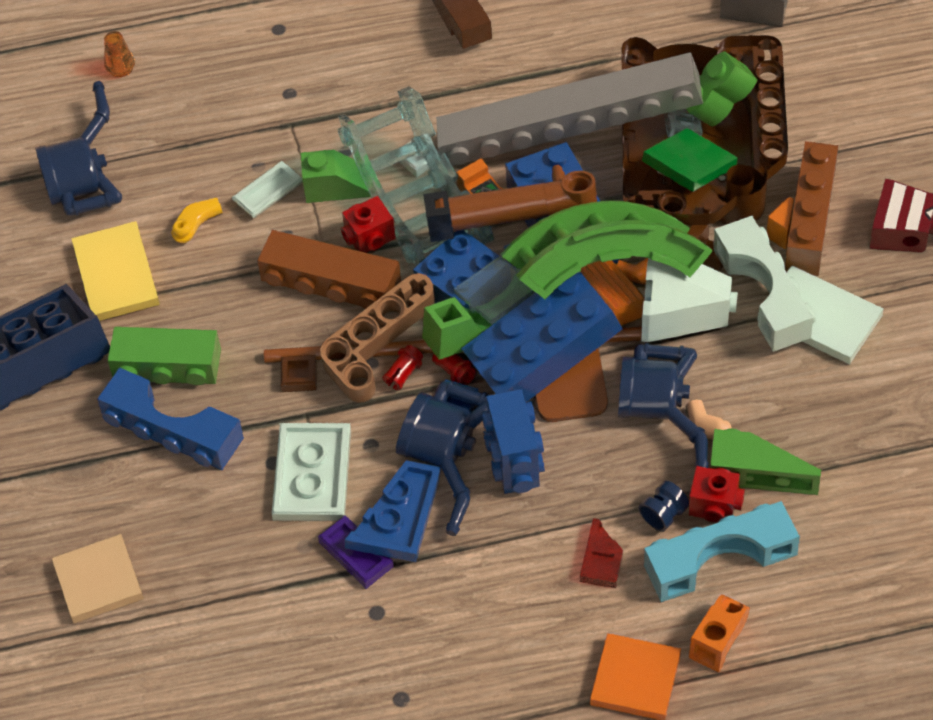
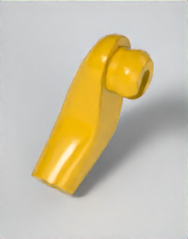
M217 197L189 204L182 210L177 221L174 222L171 235L176 242H189L202 223L223 213Z

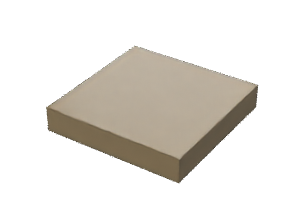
M121 534L52 558L73 624L144 599Z

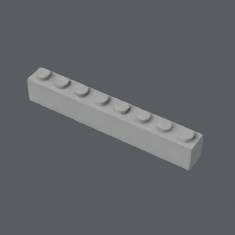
M690 52L436 117L438 149L448 167L480 158L494 157L499 154L526 149L531 146L558 141L563 138L703 104L699 72Z

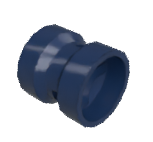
M663 481L656 488L654 497H647L638 508L642 518L652 528L665 532L672 525L673 517L675 515H682L688 509L689 500L677 485L670 481Z

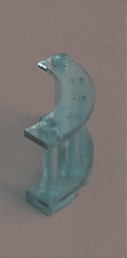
M408 86L397 91L401 102L397 104L398 107L359 124H355L345 114L338 116L341 128H338V134L345 147L349 146L371 197L373 198L378 195L394 218L396 240L401 246L404 258L409 264L414 263L417 266L425 259V253L438 248L445 240L430 242L429 236L419 241L412 232L428 226L426 212L403 222L393 204L432 187L435 189L440 188L441 191H447L448 197L468 195L470 193L468 190L461 192L454 183V181L458 180V175L446 154L439 155L431 140V137L435 136L436 133L426 111L422 96L419 92ZM402 119L405 122H409L414 134L411 143L369 160L360 137ZM414 155L424 157L430 169L428 175L385 193L375 172ZM491 226L464 230L482 244L495 240Z

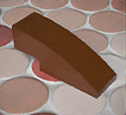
M432 0L451 36H456L463 49L492 39L491 21L478 0Z

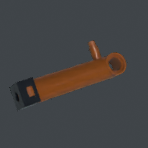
M555 165L552 167V182L448 197L447 191L423 194L430 242L454 239L453 231L544 218L576 205L597 202L595 178L586 171H573L565 175L562 167Z

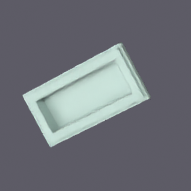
M281 161L234 195L232 200L249 215L256 218L297 188L303 182L302 177Z

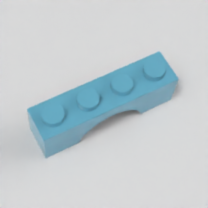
M782 501L771 505L762 504L751 512L739 516L730 515L724 517L716 524L704 528L695 527L686 531L684 535L669 540L659 539L653 542L650 546L644 548V567L660 602H664L695 591L696 576L699 569L707 560L716 555L740 553L753 558L765 567L797 556L800 536Z

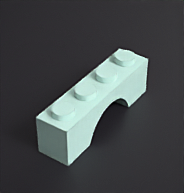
M749 216L714 229V251L728 275L752 277L762 283L768 290L770 295L759 305L758 327L774 352L810 339L812 325L815 322V314L811 305L808 302L804 303L802 300L799 286L794 277L789 278L784 270L785 266L780 253L774 252L769 245V237L765 228L759 227L753 216Z

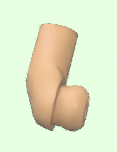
M696 399L686 404L689 419L705 430L708 439L713 440L714 429L725 430L732 428L728 421L720 417L708 415L702 400Z

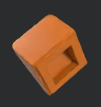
M791 197L786 198L768 216L767 222L769 239L783 249L787 248L794 199Z

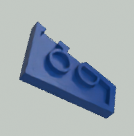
M406 460L383 489V495L374 507L369 508L363 515L361 524L346 537L345 548L416 562L440 480L441 467Z

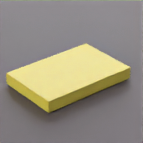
M136 221L71 238L89 307L98 317L99 321L160 305Z

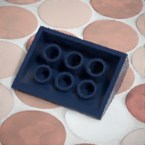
M67 284L0 316V410L5 409L10 405V402L22 396L37 393L42 386L54 380H62L69 377L74 370L86 364L91 365L99 362L104 355L109 353L110 345L98 317Z

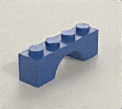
M122 368L118 369L97 398L102 417L108 424L114 427L122 426L127 428L143 440H154L162 444L170 452L176 454L181 452L188 455L198 464L205 467L213 466L223 470L244 439L240 419L210 406L188 417H171L162 414L153 407L155 399L150 381Z

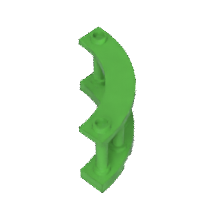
M600 201L576 205L540 220L513 240L500 255L520 270L516 274L520 281L546 299L564 281L580 272L582 267L597 261L606 262L615 259L631 258V256L650 258L652 261L669 265L691 278L713 250L694 236L688 234L687 232L690 230L688 226L661 210L632 202Z

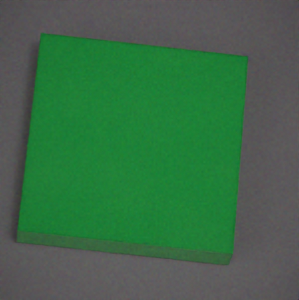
M686 128L645 150L642 162L693 192L727 173L730 167L737 165L738 157Z

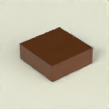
M316 355L281 357L282 392L317 390Z

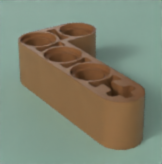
M420 273L408 276L322 343L320 355L323 367L330 378L350 400L362 403L374 396L376 391L374 374L366 361L423 318L424 307L435 304L433 283L430 278ZM391 311H395L400 314L395 319H386L383 317L386 313ZM362 332L373 334L367 340L356 338ZM335 353L346 355L340 361H331L329 359ZM359 377L367 379V382L362 386H353L351 384L354 379Z

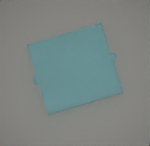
M500 256L454 288V293L469 305L470 311H476L490 324L495 323L533 295L535 291L517 278L516 274L521 269H515Z

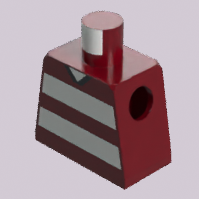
M885 178L872 227L870 249L924 252L929 234L933 235V194Z

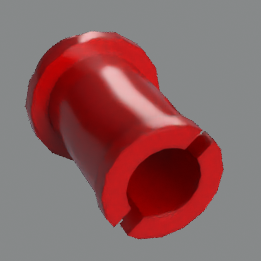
M411 345L400 348L397 352L399 357L382 377L389 387L393 382L395 383L393 386L394 390L400 391L415 369H420L422 366L423 354Z
M435 354L432 357L433 363L447 372L454 382L468 385L476 375V369L472 362L462 359L458 354L440 360Z

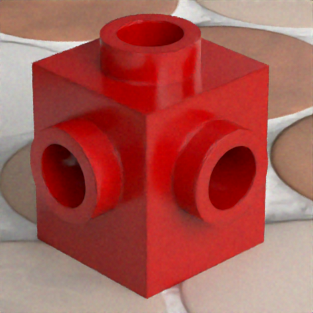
M378 195L363 203L355 204L342 212L344 226L340 228L342 236L347 245H354L357 251L367 253L371 250H377L384 244L396 239L394 218Z
M696 466L689 498V516L700 517L709 522L718 523L724 517L734 515L735 510L741 511L745 489L739 488L740 474L733 473L724 468L711 469Z

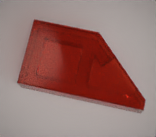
M593 518L580 572V582L616 588L623 560V550L602 527L601 521Z

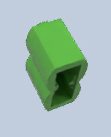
M723 51L708 62L699 76L703 104L686 109L690 114L709 126H715L730 113L734 103L741 101L751 92L757 79L745 64Z

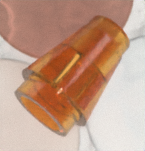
M112 31L104 37V68L114 77H125L133 71L135 58L123 35L118 31Z

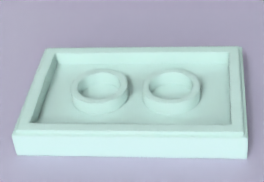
M791 266L787 275L789 278L794 277L799 286L802 300L804 303L808 302L811 305L815 314L811 338L802 342L850 365L883 316L884 309L799 268Z
M280 423L272 504L273 521H338L345 516L351 441L350 423Z

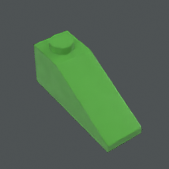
M733 428L725 430L714 429L710 468H724L733 473L740 474L739 488L818 495L821 470L751 432H742Z

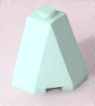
M648 258L641 342H652L728 326L729 312L736 313L738 292H731L732 277L701 264L690 278L669 265L652 261Z

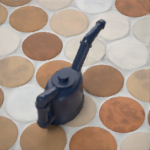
M101 81L93 83L92 91L95 94L97 110L81 136L48 146L35 147L51 205L62 203L63 210L68 216L76 215L77 217L85 212L104 207L110 208L112 205L119 204L122 201L121 192L102 172V168L107 166L105 155H98L96 148H90L91 143L104 124L108 123L110 108L104 91L105 87ZM99 189L104 193L80 201L74 200V198L95 193Z
M649 343L637 345L634 349L633 357L623 356L618 417L669 419L694 443L695 468L696 466L708 468V440L705 430L702 427H698L676 408L681 407L682 398L689 399L690 385L683 384V379L697 359L696 350L684 347L683 345H680V347L649 345ZM661 360H673V361H678V363L675 364L674 362H671V361H661Z
M443 381L438 385L433 397L423 392L417 395L402 424L395 452L398 455L411 457L442 468L455 500L450 521L446 525V533L450 536H456L460 531L459 526L469 506L471 492L465 486L455 461L458 457H464L467 450L473 451L476 444V438L472 437L473 430L483 421L481 412L487 411L486 396L489 395L486 392L480 393L456 385L453 381ZM451 397L477 406V408L470 413L468 409L446 401Z

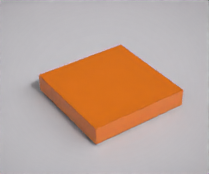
M607 633L590 698V705L647 718L665 720L681 657V648Z

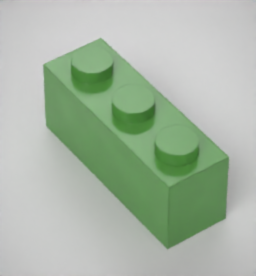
M114 327L108 364L112 377L119 368H122L158 384H168L170 382L189 383L192 385L216 384L221 347L217 330Z

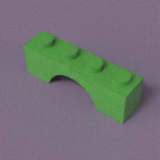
M515 276L506 292L497 300L484 307L476 309L465 308L456 297L424 307L422 338L439 360L463 352L461 348L533 295L535 291Z

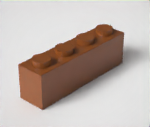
M805 141L787 244L786 272H788L791 266H794L811 275L819 276L839 145Z
M276 230L271 231L257 260L261 281L272 286H284L295 289L307 295L315 294L327 297L339 303L346 302L358 305L364 309L401 282L399 261Z

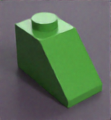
M334 149L301 153L302 181L306 203L372 197L370 167Z

